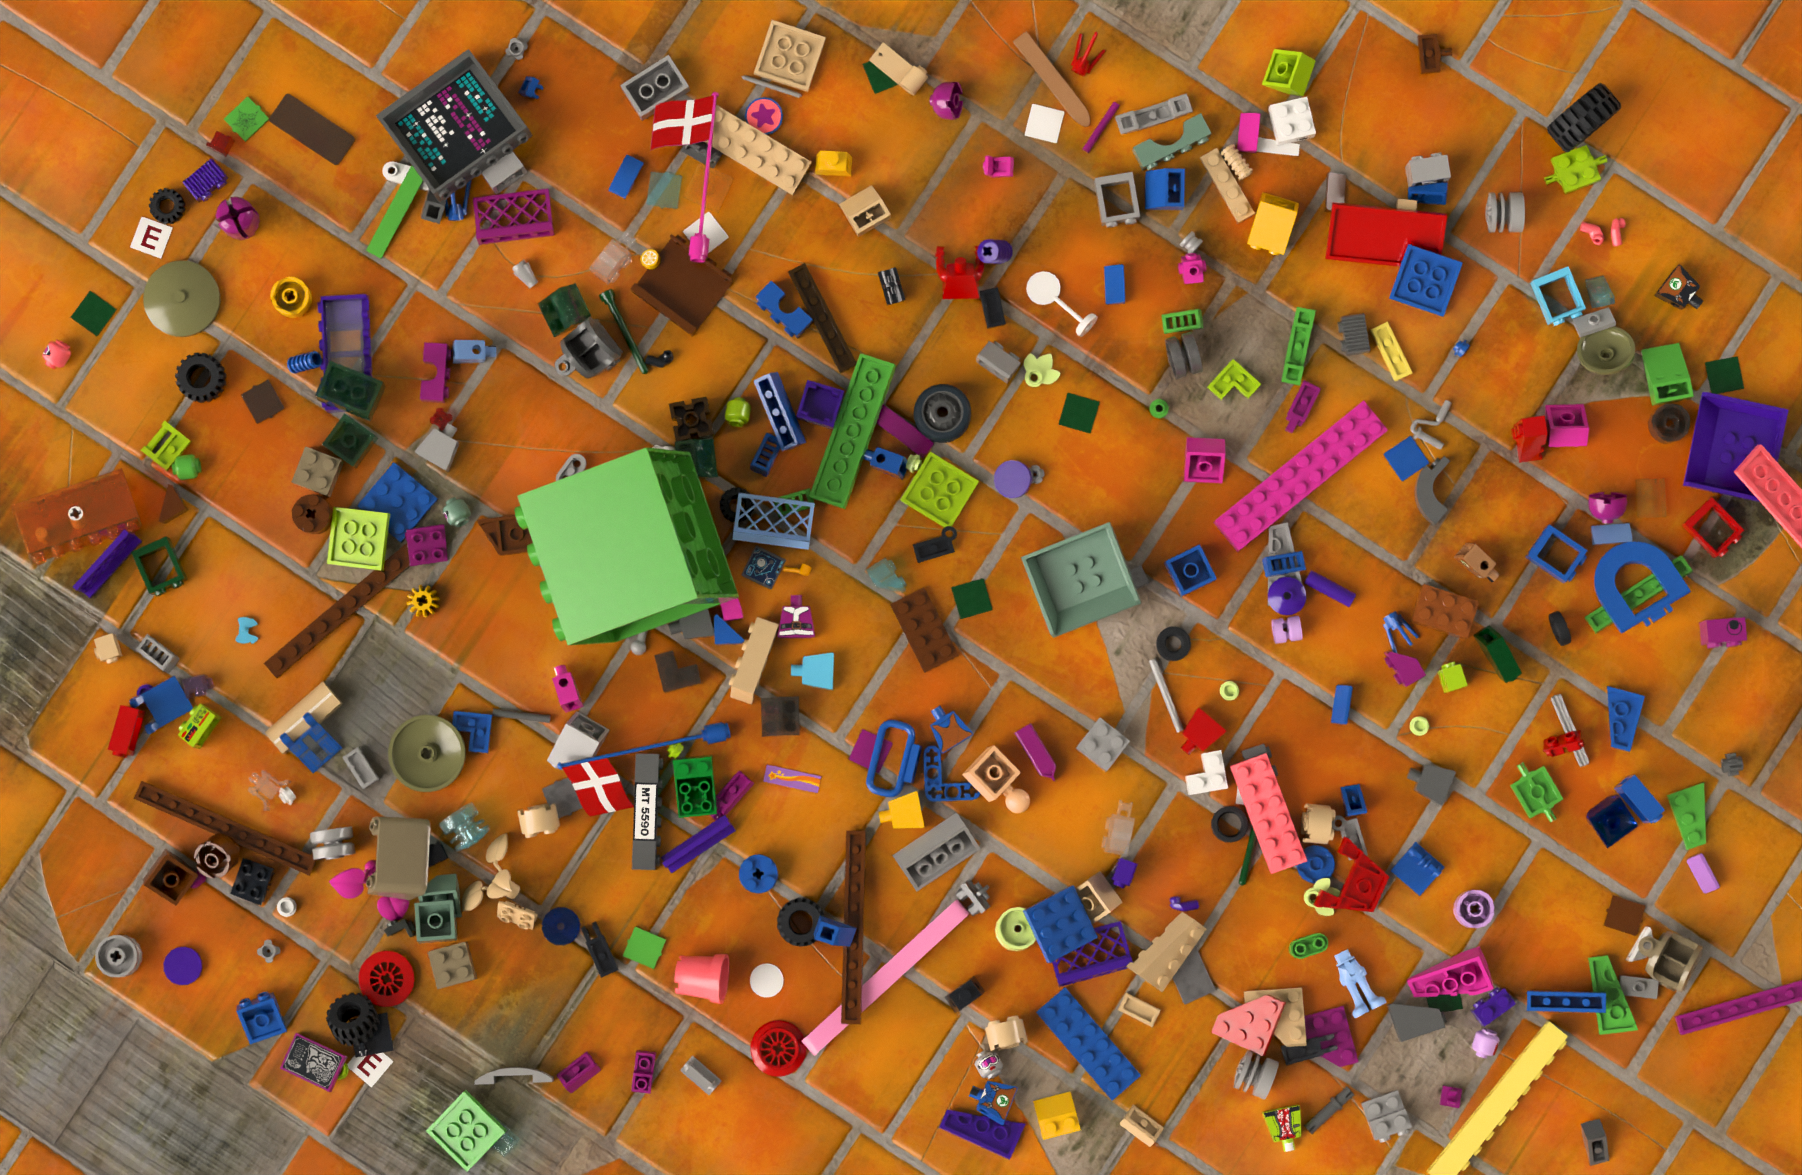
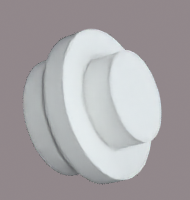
M282 898L277 904L279 914L284 917L292 916L296 912L297 905L292 898Z

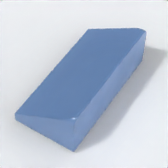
M1630 523L1591 526L1592 545L1633 541Z

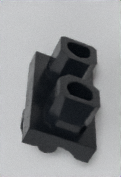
M896 267L878 272L887 306L906 301Z

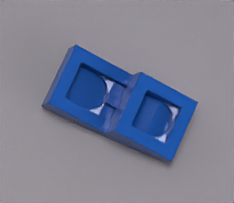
M626 155L608 191L626 199L644 163Z

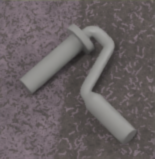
M1448 400L1444 401L1436 421L1415 419L1410 427L1411 432L1414 434L1413 439L1418 437L1441 450L1444 445L1443 442L1422 432L1421 427L1417 429L1415 427L1417 423L1438 426L1444 420L1452 403Z

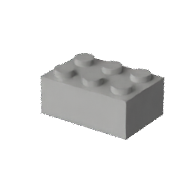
M669 55L620 85L642 121L654 114L656 105L675 101L690 91L688 84Z

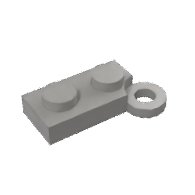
M1335 816V820L1332 821V828L1340 831L1342 840L1344 836L1349 838L1365 855H1368L1357 818L1346 821L1342 816ZM1338 819L1342 822L1340 827L1335 826V821Z

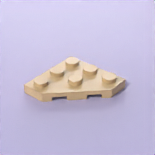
M1302 988L1244 991L1245 1004L1265 995H1271L1286 1002L1273 1035L1287 1047L1306 1046Z

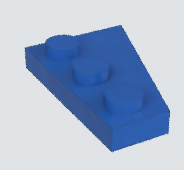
M1607 686L1611 747L1630 752L1645 696Z

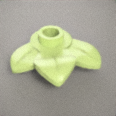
M1030 353L1025 358V382L1031 387H1038L1041 384L1049 385L1059 378L1060 372L1051 369L1053 364L1051 354L1042 355L1036 359ZM1031 375H1037L1038 379L1032 381L1030 377Z
M1321 878L1315 882L1313 888H1309L1304 893V901L1308 906L1314 907L1318 914L1331 916L1334 915V909L1316 907L1313 905L1315 900L1310 899L1312 894L1318 895L1320 889L1337 897L1339 896L1340 891L1337 888L1330 887V878Z

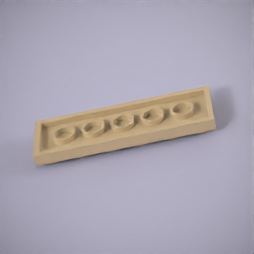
M716 105L712 147L793 195L812 162Z

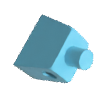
M834 653L804 656L803 665L791 664V676H802L803 685L833 690Z

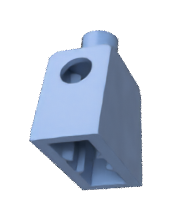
M454 340L452 345L453 364L484 363L485 357H496V346H485V340ZM477 349L479 354H474L472 350Z

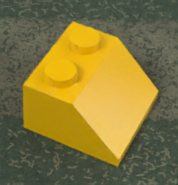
M1070 1091L1033 1101L1043 1140L1081 1130Z

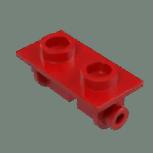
M1581 730L1569 731L1566 734L1551 736L1545 739L1543 752H1546L1547 756L1554 757L1565 754L1564 747L1567 748L1568 752L1582 749L1585 744L1584 740L1580 739Z

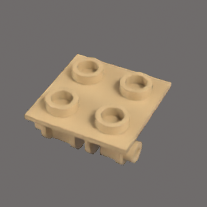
M508 901L498 902L497 917L501 921L506 923L512 922L522 929L529 928L533 930L534 921L536 922L538 917L535 911L527 908L524 910V907L520 909L518 908L519 905L515 907V904Z

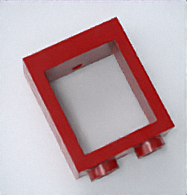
M1712 497L1703 503L1681 525L1713 558L1718 555L1720 557L1725 555L1729 550L1727 547L1732 542L1736 544L1743 537L1741 533L1744 531ZM1710 509L1734 531L1716 550L1693 528Z
M120 705L108 750L113 751L112 755L127 758L128 755H134L146 711Z

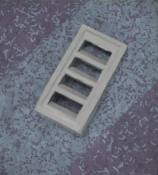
M148 634L136 648L138 652L166 673H170L180 659ZM150 642H152L153 644H152L151 647L148 649V651H147V652L144 651V650L147 648V646L150 644ZM158 647V650L155 652V654L151 656L154 650ZM164 652V655H163V656L161 657V659L158 661L157 659H158V658L160 657V655Z

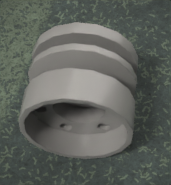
M1494 192L1488 194L1485 217L1489 233L1495 232L1496 224L1499 233L1503 232L1505 224H1507L1509 233L1523 232L1525 202L1522 192H1509L1507 201L1504 200L1502 192L1498 193L1497 201Z
M1247 1050L1238 1064L1234 1088L1239 1090L1242 1082H1244L1242 1091L1246 1092L1250 1085L1254 1086L1252 1095L1265 1100L1275 1079L1279 1062L1266 1057L1261 1065L1259 1064L1260 1055L1256 1054L1253 1061H1251L1253 1052Z

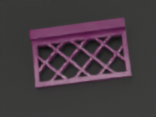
M549 189L473 198L476 239L479 245L554 236ZM538 195H545L546 201L541 206L533 201ZM524 197L528 200L523 208L515 204L518 198ZM500 200L509 202L503 211L496 206ZM487 202L491 206L483 213L478 209V203ZM531 203L539 208L533 216L525 211ZM512 205L519 210L514 219L506 214ZM493 208L501 213L495 221L487 216ZM541 211L548 215V221L539 222L535 218ZM522 214L530 218L526 224L517 222V219ZM503 216L511 220L508 226L502 227L498 224ZM485 218L492 223L488 229H480V223Z

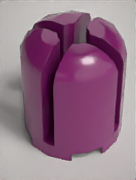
M230 197L232 204L225 199L220 203L216 211V220L219 222L220 228L234 239L245 240L255 235L260 223L259 214L256 209L241 197Z

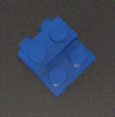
M267 991L257 995L258 998L250 1000V998L242 999L236 1007V1012L250 1044L287 1032L280 1013V1007L273 992L270 994Z

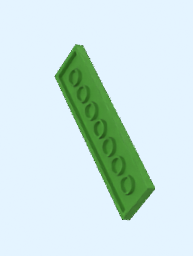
M860 353L810 492V498L846 509L897 365Z

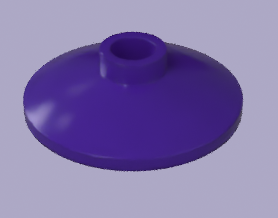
M1282 577L1270 586L1268 602L1275 612L1281 615H1293L1303 608L1306 602V591L1297 579ZM1285 592H1289L1291 594L1290 599L1284 598L1283 595Z

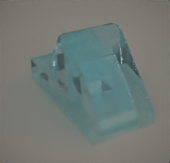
M1604 276L1585 280L1592 308L1604 307L1615 303V297Z

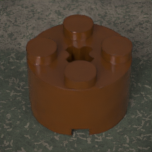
M314 494L305 495L294 504L292 508L293 521L305 533L321 534L331 526L333 509L322 497ZM311 511L316 512L314 519L309 517Z
M217 833L209 837L196 849L194 853V860L196 859L197 862L196 867L201 874L208 878L223 877L238 863L240 847L229 837Z

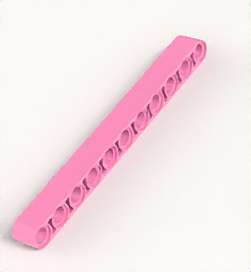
M958 899L862 985V1012L970 914ZM842 1005L802 1040V1043L814 1056L849 1025L841 1024Z

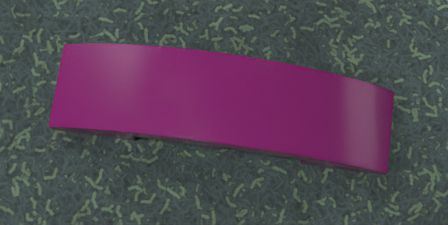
M882 405L876 425L878 424L923 459L934 443L903 418Z

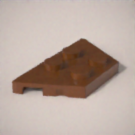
M515 515L477 520L499 556L528 552L527 545L533 543L528 528L523 530L519 526Z

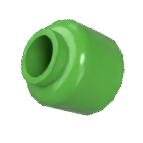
M193 454L177 456L175 463H172L173 474H177L180 480L197 478L198 473H201L200 459L196 458Z

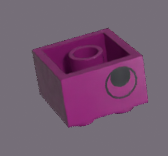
M1745 617L1699 622L1701 645H1707V649L1722 647V644H1726V647H1736L1742 645V642L1747 640Z

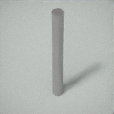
M1156 658L1150 660V666L1176 732L1183 731L1184 728Z

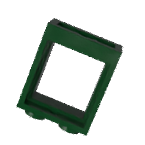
M163 537L131 552L147 590L151 595H156V597L163 595L167 592L166 589L181 587L184 585V581L188 580L169 537ZM166 548L178 576L153 587L141 559Z

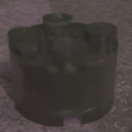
M1671 403L1657 408L1648 420L1650 434L1662 444H1671L1682 439L1688 433L1690 427V416L1686 409ZM1671 420L1672 424L1668 427L1666 423Z

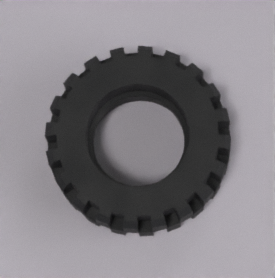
M1599 83L1559 115L1547 127L1548 133L1563 151L1570 152L1621 109V103L1605 84Z

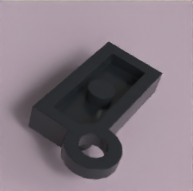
M946 526L941 532L942 535L913 543L917 562L920 563L955 552L952 541L957 536L956 529L952 526ZM951 530L953 535L947 537L946 531Z

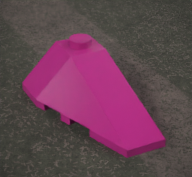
M1480 946L1461 952L1407 979L1414 997H1437L1438 995L1451 994V996H1457V994L1478 995L1494 989L1488 964Z

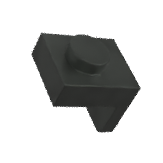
M395 919L388 923V928L384 930L387 937H390L405 928L409 937H414L416 928L411 920L403 919L398 922Z

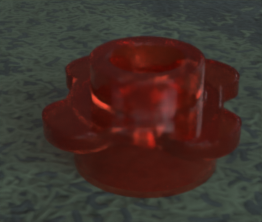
M437 408L433 417L430 418V423L437 425L440 430H444L447 423L452 421L453 417L451 414L444 412L443 408Z

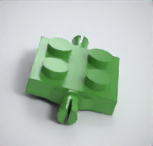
M1524 762L1518 764L1517 767L1522 776L1518 781L1511 784L1510 787L1529 819L1537 814L1545 813L1550 822L1556 820L1557 818L1551 808L1563 800V797L1546 768L1542 766L1535 771L1529 772Z

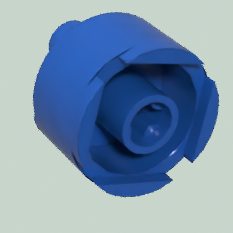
M752 855L741 864L739 879L743 887L748 891L765 893L776 884L778 868L769 857ZM758 868L764 872L760 880L753 875Z

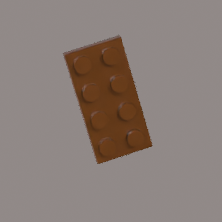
M924 587L890 604L924 673L959 656Z

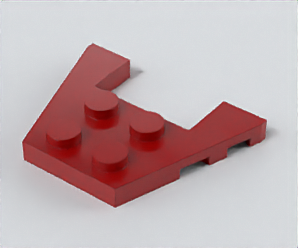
M1344 836L1337 852L1354 860L1347 879L1338 897L1320 889L1313 905L1320 908L1374 912L1389 876L1352 843L1349 838Z

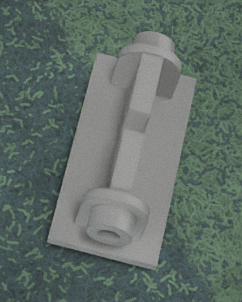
M694 1056L680 1070L708 1095L721 1082L715 1074Z

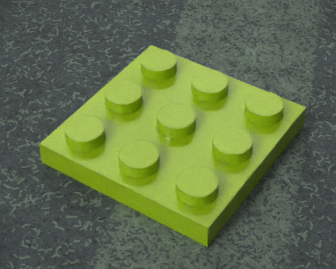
M929 452L900 501L942 527L952 526L979 481L934 453Z
M333 507L327 564L384 571L390 513Z

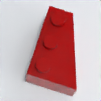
M1545 415L1522 418L1511 429L1513 440L1516 439L1519 463L1542 460L1541 452H1544V447H1541V445L1546 444L1548 435Z

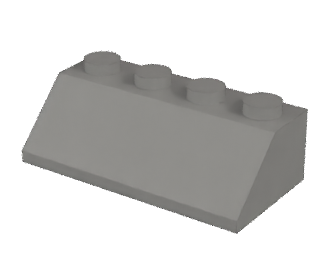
M956 812L895 853L893 857L915 890L919 891L980 850V847Z

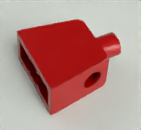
M1198 707L1181 734L1187 739L1181 749L1188 755L1196 747L1203 752L1220 738L1226 730Z

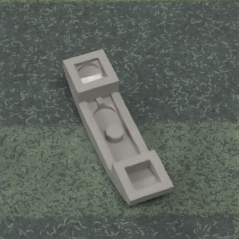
M1183 94L1150 107L1117 115L1115 119L1122 135L1174 120L1193 112L1187 94Z
M508 1067L479 1077L475 1080V1085L495 1084L496 1076L533 1075V1083L553 1082L554 1077L537 1069Z

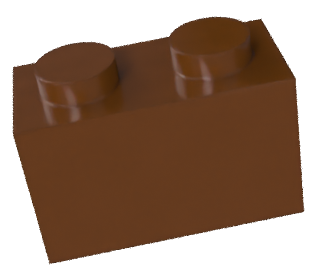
M165 848L144 877L143 883L144 886L177 906L199 874L181 858Z

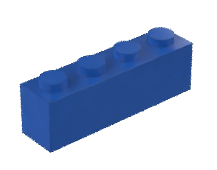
M778 372L769 373L753 380L781 450H791L807 443Z
M1528 990L1527 1011L1606 1013V992Z

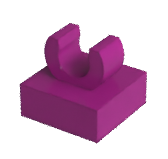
M1442 1085L1439 1105L1459 1108L1462 1089Z

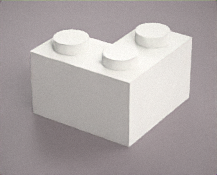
M1221 750L1202 753L1201 759L1204 773L1185 776L1188 795L1228 788Z

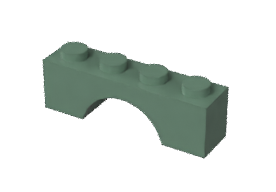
M1200 113L1184 121L1183 135L1176 143L1164 146L1148 139L1134 146L1132 151L1142 171L1145 169L1150 171L1158 166L1157 163L1163 160L1168 162L1175 158V154L1179 152L1184 154L1192 149L1191 146L1197 143L1202 145L1208 142L1211 131Z

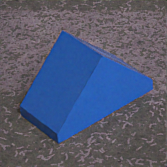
M717 614L714 616L715 645L744 643L745 640Z
M1360 784L1340 787L1345 817L1367 813Z

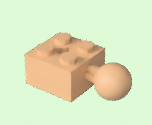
M995 745L988 747L962 774L988 802L996 800L1002 793L1006 797L1007 808L1013 813H1022L1030 805V797L1027 792L1022 789H1013L1010 785L1021 772Z

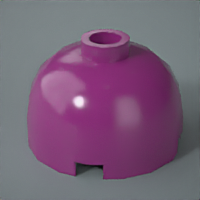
M959 82L941 83L935 88L933 95L930 96V105L937 116L942 119L956 120L961 115L963 101H959V94L963 93Z
M1604 492L1589 494V510L1595 518L1602 519V523H1613L1614 519H1618L1624 514L1627 507V495L1617 492H1611V494H1604Z

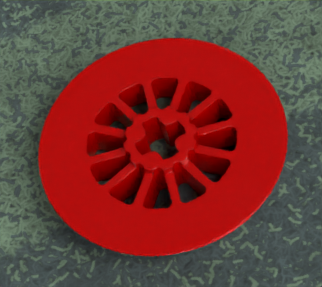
M380 951L368 957L362 964L358 976L359 987L362 994L366 995L373 1004L381 1007H392L400 1004L410 995L414 986V971L409 961L401 954L393 951ZM383 962H387L386 971L382 965ZM390 962L395 964L391 971H389ZM377 965L380 966L382 973L375 969ZM398 966L401 971L396 974H393L394 970ZM372 971L376 972L379 977L371 976ZM388 973L392 981L384 984L382 976H386ZM403 974V979L395 978V976ZM371 978L379 980L378 982L371 984ZM394 981H402L403 984L400 987ZM380 983V987L375 991L373 986ZM392 985L397 987L399 991L395 993ZM384 986V995H381L379 992ZM388 987L390 988V991L392 993V995L387 996Z
M776 1020L762 1025L755 1032L750 1045L753 1062L762 1072L770 1076L782 1077L795 1072L801 1066L806 1056V1046L802 1043L804 1039L803 1034L795 1025L786 1021ZM779 1032L785 1033L781 1041H779ZM771 1033H777V1041L773 1039ZM786 1035H789L791 1039L783 1043ZM767 1036H769L773 1044L765 1041L764 1039ZM791 1041L795 1044V1047H786ZM762 1043L770 1045L771 1048H762ZM780 1043L781 1047L784 1048V1051H780L779 1054H776V1050L773 1049V1046H777V1044ZM786 1049H795L794 1055L786 1052ZM762 1050H771L766 1056L762 1054ZM784 1053L792 1057L789 1062L785 1058ZM773 1054L774 1056L770 1063L765 1060V1058ZM775 1056L778 1057V1065L772 1064ZM780 1056L783 1057L786 1064L780 1065Z

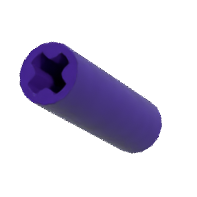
M1312 570L1304 584L1347 607H1350L1356 596L1350 590Z

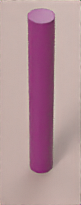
M1116 102L1112 103L1084 145L1083 150L1085 152H1090L1120 105Z

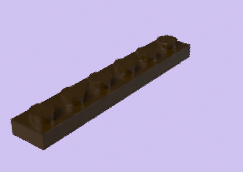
M804 263L788 271L840 374L856 366L857 363L806 264Z

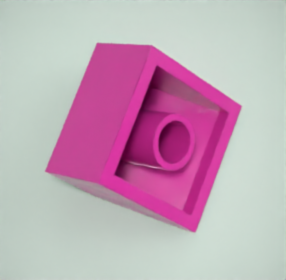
M1584 404L1545 405L1549 447L1587 446L1589 426Z
M1187 437L1184 482L1223 483L1226 454L1225 439Z

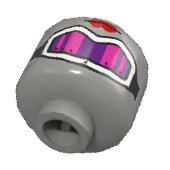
M984 1050L977 1055L978 1059L974 1064L982 1078L991 1080L1002 1073L1003 1064L996 1052Z

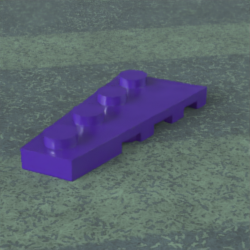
M946 1110L939 1128L1010 1160L1025 1124L1005 1120L1004 1125H1000L989 1117Z

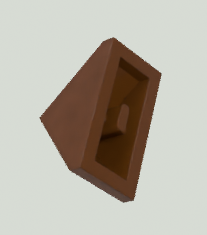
M169 484L159 517V522L164 524L189 510L176 487Z

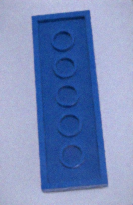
M1065 987L1036 1012L1111 1100H1114L1141 1076Z

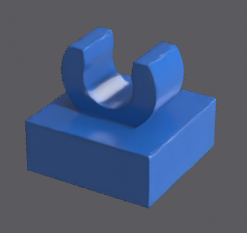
M526 76L518 93L524 97L539 99V96L535 94V89L543 90L544 87L538 84V79Z

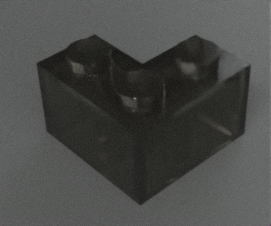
M673 650L654 655L665 694L702 684L697 664L679 669Z

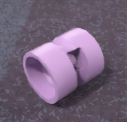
M1299 616L1288 617L1287 620L1279 618L1271 621L1275 644L1286 643L1287 639H1290L1291 642L1302 640Z

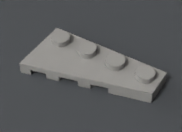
M1288 522L1270 526L1268 557L1295 552ZM1293 557L1295 567H1298L1296 557ZM1286 558L1287 568L1289 569V560ZM1278 560L1279 569L1282 570L1281 561ZM1271 561L1272 570L1274 571L1273 561ZM1300 572L1268 577V591L1273 582L1282 577L1295 578L1302 584ZM1289 592L1284 593L1283 596L1285 599L1291 598V594Z

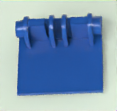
M1415 842L1391 869V872L1420 896L1433 880L1442 873L1445 867Z

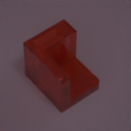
M216 131L211 143L207 142L206 146L214 152L227 157L235 140L229 135L226 136Z

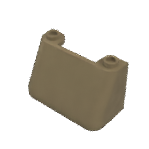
M372 818L369 829L374 836H377L376 871L367 878V894L411 900L424 895L428 883L430 821L420 818Z

